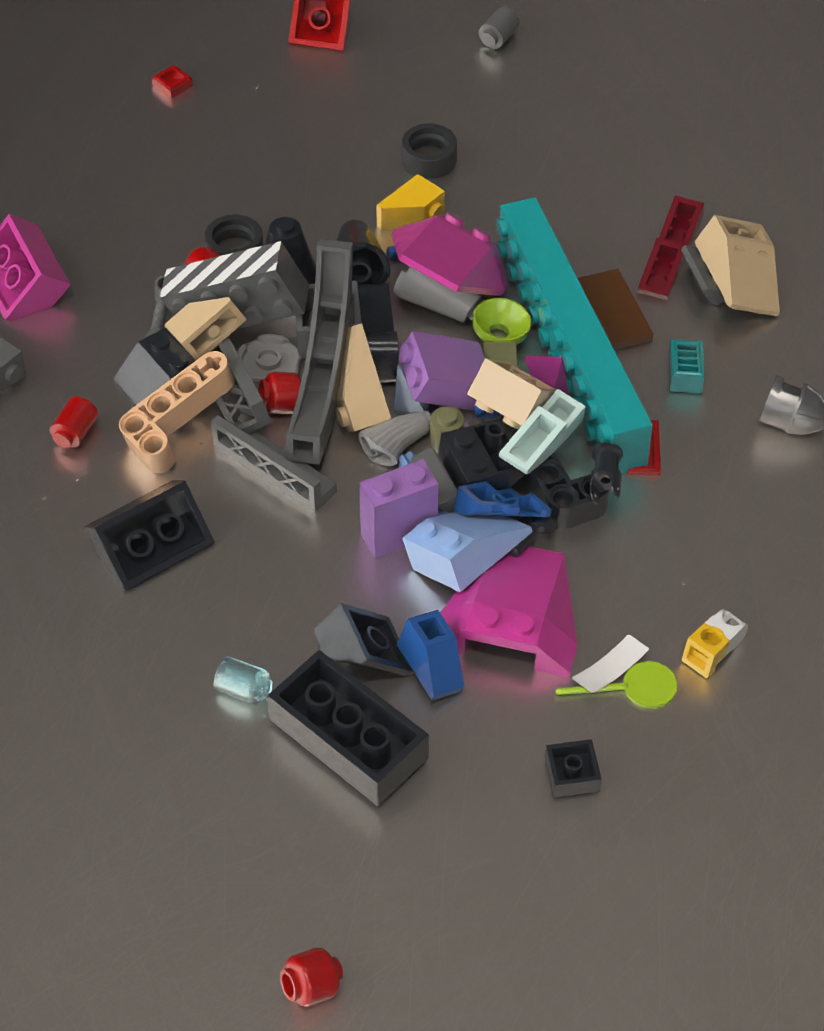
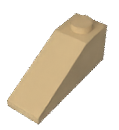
M362 323L347 329L337 396L339 408H336V416L340 426L345 427L347 432H355L391 419Z

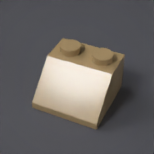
M485 358L467 394L477 400L475 405L488 413H493L495 410L504 415L503 422L516 429H520L538 406L543 407L557 389L509 362Z

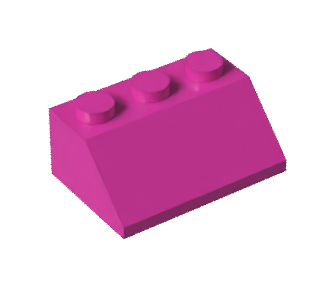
M8 214L0 225V310L5 320L11 322L53 307L71 284L39 226Z

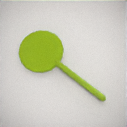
M644 661L636 663L629 668L622 683L608 684L596 692L624 690L627 697L634 704L644 708L655 709L663 707L673 700L677 693V679L667 666L658 662ZM583 686L558 688L555 691L557 695L591 693Z

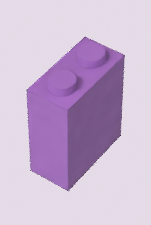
M412 331L405 343L400 346L399 361L402 364L413 400L415 402L475 411L473 406L477 400L467 393L485 360L480 343Z
M424 459L359 482L361 535L375 559L405 548L402 539L425 519L438 516L439 484Z

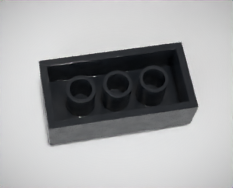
M321 650L314 653L267 695L269 719L376 806H379L429 758V734Z

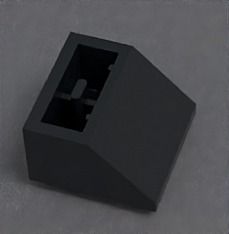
M503 418L441 433L438 457L457 490L458 486L485 481L495 490L507 489L525 475V473L499 457L500 451L513 437L507 424L502 421Z

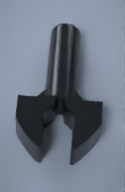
M552 511L550 517L523 516L519 522L531 526L532 533L508 553L513 557H518L538 534H551L556 529V521Z

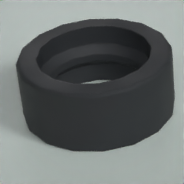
M428 123L414 126L406 131L401 139L402 164L407 171L415 176L419 174L424 178H436L445 175L454 168L457 162V138L450 129L442 125ZM422 146H436L445 151L437 155L426 156L418 154L414 150Z
M233 214L217 218L208 225L204 233L205 246L214 249L220 255H227L264 245L262 228L257 221L244 215ZM229 237H242L251 241L250 244L243 248L232 250L217 245L220 241Z

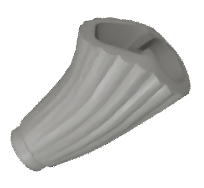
M428 411L409 413L359 432L361 448L372 462L384 466L395 465L399 456L408 446L430 431L431 415Z

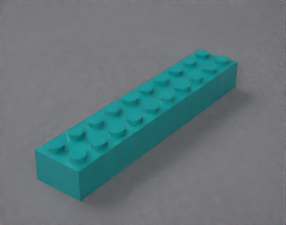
M536 197L500 205V219L496 220L499 241L496 244L501 260L504 259L508 279L515 282L520 303H525L531 318V325L535 324L538 329L540 345L547 348L549 356L562 357L569 395L585 405L584 420L582 422L587 441H592L594 446L607 442L621 447L623 451V457L619 463L621 474H626L631 468L648 466L653 425Z

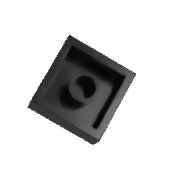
M592 739L546 745L545 761L554 798L600 791L602 778Z

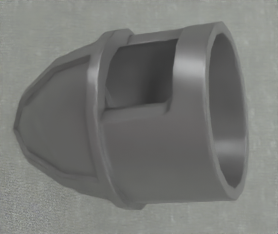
M776 375L759 421L782 429L788 434L804 435L824 429V398L808 384L804 383L802 388L784 382V377Z

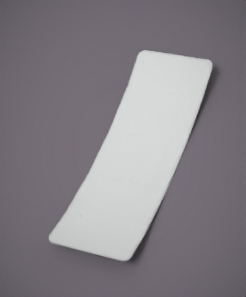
M627 635L607 655L583 672L573 676L572 679L591 693H594L625 673L649 648L631 635Z

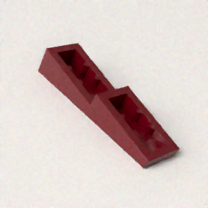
M675 195L660 236L656 238L637 288L638 293L668 300L685 260L681 251L682 247L685 245L691 246L703 218V202Z

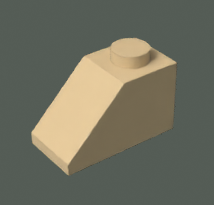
M225 297L188 303L164 325L196 361L204 354L211 352L247 319L231 299Z

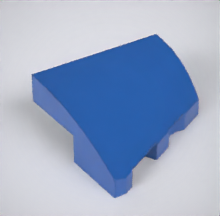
M486 481L458 486L453 509L461 515L550 517L552 511L534 493L520 496L511 488L495 490Z

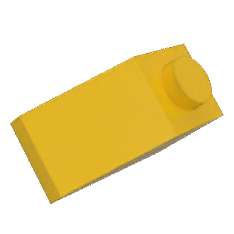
M417 174L376 205L377 228L380 230H394L410 223L444 214L445 191Z

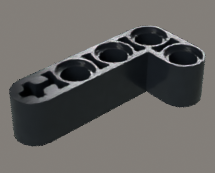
M389 283L358 285L361 323L380 383L396 382L397 365L399 364L397 331H394Z
M507 424L512 435L514 436L519 429H516ZM555 453L550 455L533 471L522 477L530 493H534L552 509V514L556 521V529H568L598 519L607 512L609 491L601 493L600 502L595 504L590 495L591 474L570 480Z

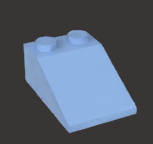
M454 512L425 519L402 539L414 571L461 592L530 535L532 528L507 516L461 515Z

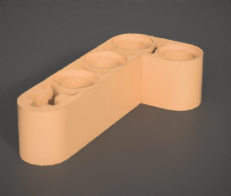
M212 351L204 354L121 417L119 428L127 445L152 472L164 473L174 466L176 458L167 437L233 387L235 382L229 362L223 353Z

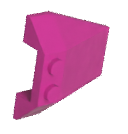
M447 213L446 216L440 214L394 229L392 239L398 259L401 262L455 292L502 296L507 292L509 284L497 244L490 241L491 235L478 228H474L473 231L462 225L464 221L451 213Z
M529 546L518 557H513L507 553L463 591H456L440 612L456 636L459 654H465L468 640L536 654L534 670L570 678L577 651V638L566 561L563 553Z

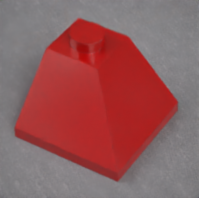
M294 0L288 43L344 51L351 0Z

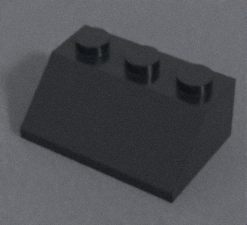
M172 480L84 526L98 558L123 590L137 585L215 542L185 480Z

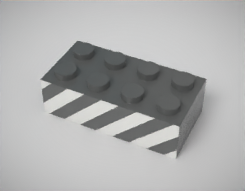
M280 241L166 269L160 298L172 315L175 316L188 303L229 297L247 319L238 327L242 328L305 313L309 283Z

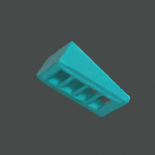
M670 339V391L702 393L705 380L703 341Z

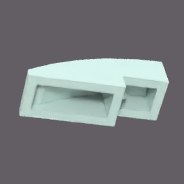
M557 389L543 407L538 406L500 451L499 457L523 473H530L552 455L584 420L585 405Z

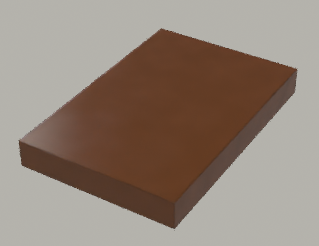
M618 268L578 278L614 351L653 341L654 333Z

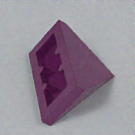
M528 355L524 359L532 376L569 395L562 357Z

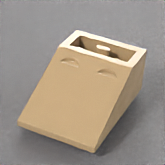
M714 215L694 243L701 254V259L706 263L711 272L713 281L718 285L724 296L725 303L734 310H744L760 315L766 314L778 317L780 306L775 250L764 227L761 224Z

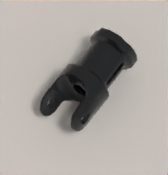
M600 443L592 451L595 468L591 471L590 495L595 504L600 502V494L605 491L612 490L616 498H619L621 495L622 474L619 470V463L623 457V451L616 444Z

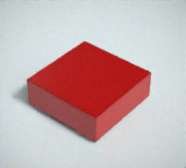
M172 65L153 76L152 84L172 99L192 87L193 80L192 77L177 66Z

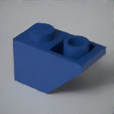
M439 610L408 618L397 646L431 700L462 691L464 682L457 639Z

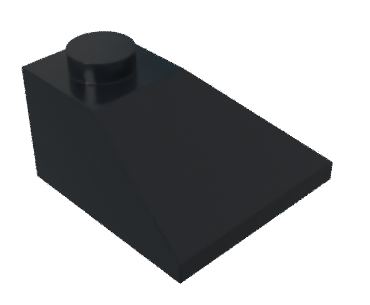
M340 603L313 629L319 642V650L332 660L409 677L414 674L397 646L399 637L390 618Z

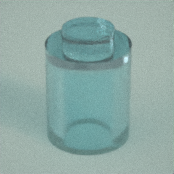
M226 656L222 660L214 678L215 690L253 705H257L261 700L265 701L273 685V681L269 679V671L230 656Z

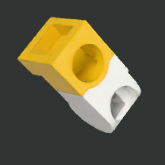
M726 609L720 610L688 637L681 661L708 679L715 672L717 664L743 640L748 630V624L735 617Z

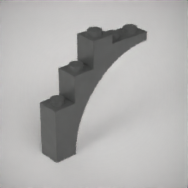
M319 239L317 244L316 281L311 329L301 385L286 433L287 460L320 465L337 418V390L340 383L347 329L352 326L354 321V292H352L353 243Z

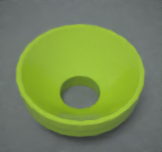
M490 298L476 306L473 314V329L484 342H516V345L526 339L531 327V318L527 310L519 303L506 298ZM495 329L502 330L507 334V337H495L490 331Z

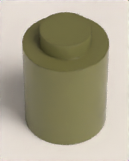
M444 406L432 413L430 419V448L435 449L437 455L441 433L464 428V416L460 410Z

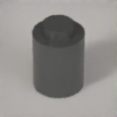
M501 6L497 8L479 28L478 33L482 43L492 49L500 48L519 27L518 15L509 7Z

